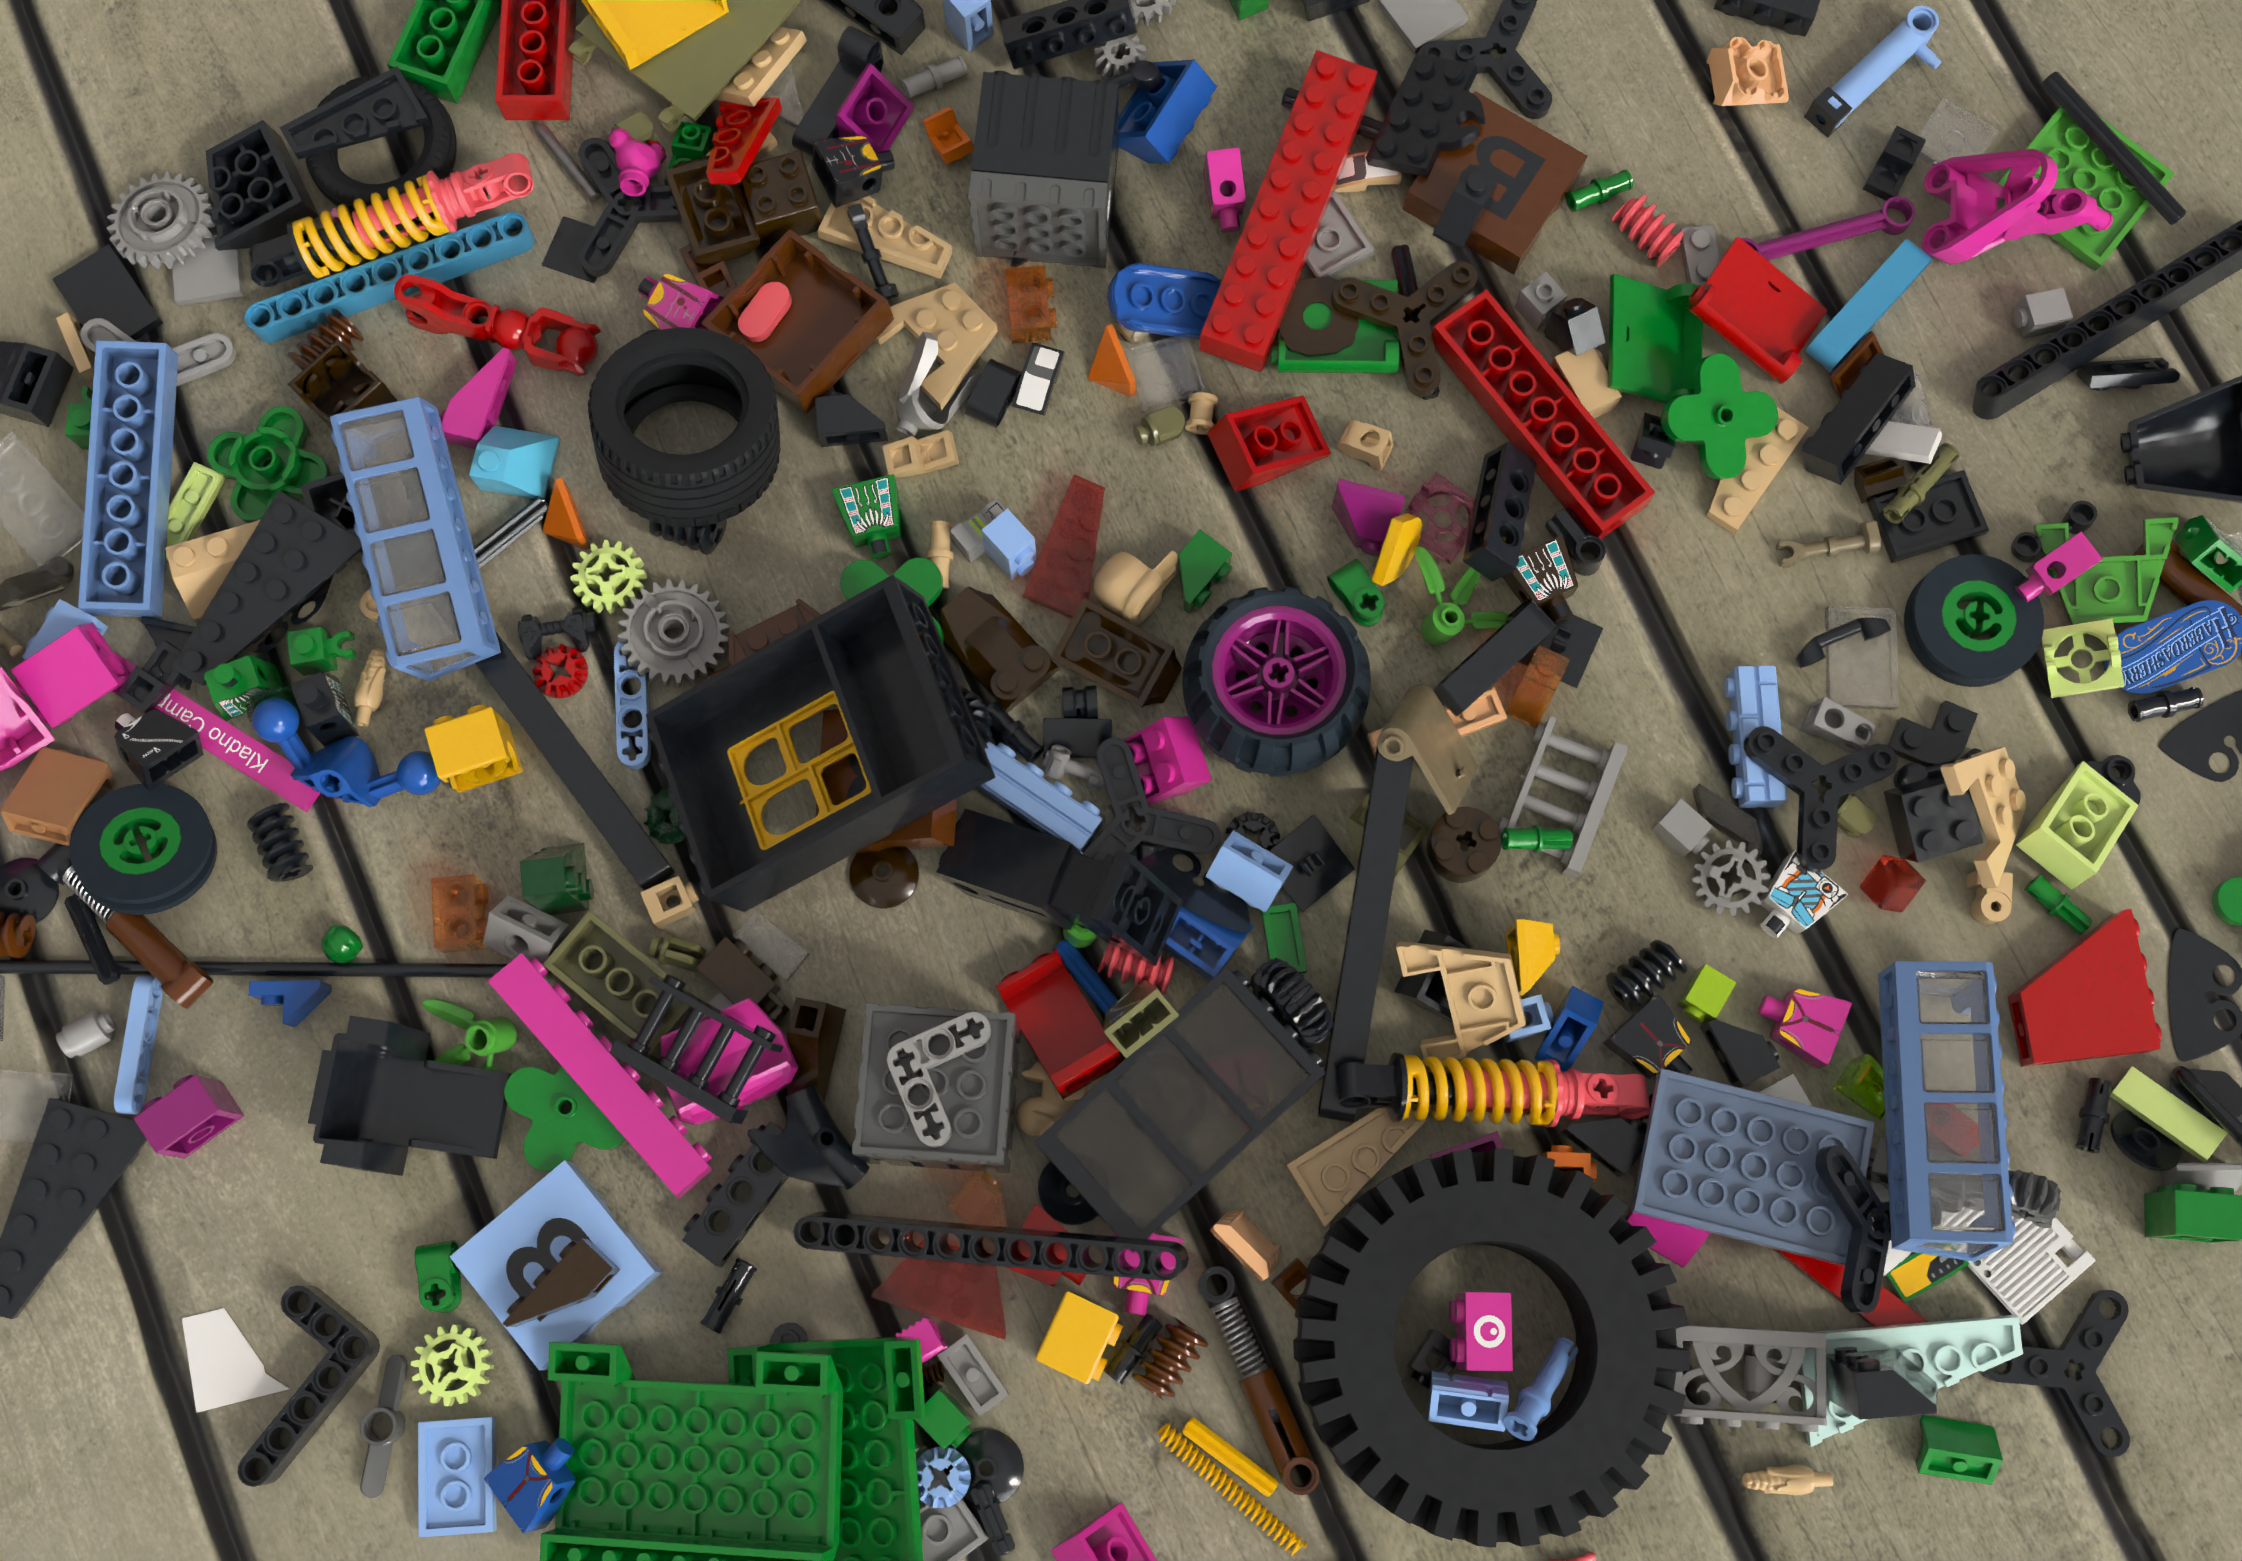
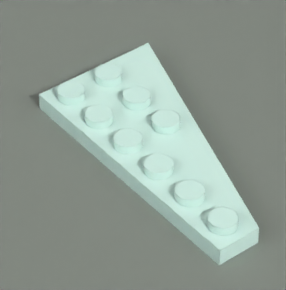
M2015 1315L1816 1331L1826 1333V1354H1835L1834 1349L1838 1347H1856L1858 1352L1897 1349L1937 1383V1389L1954 1385L1966 1376L1978 1371H1986L2023 1354L2019 1317ZM1806 1348L1799 1374L1808 1377L1816 1383L1815 1348ZM1800 1382L1803 1411L1810 1408L1814 1398L1811 1390ZM1826 1389L1827 1426L1818 1425V1432H1806L1807 1445L1810 1447L1823 1442V1439L1836 1433L1842 1434L1854 1428L1853 1426L1868 1419L1860 1420L1828 1400Z

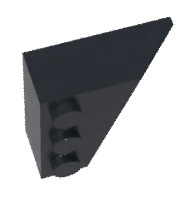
M1838 1347L1834 1349L1835 1354H1826L1827 1398L1856 1418L1862 1420L1937 1414V1383L1897 1349L1858 1352L1856 1347Z

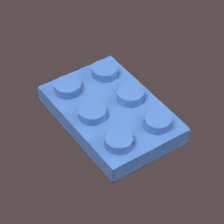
M496 1417L418 1422V1537L497 1531L496 1495L484 1480L486 1475L496 1468Z

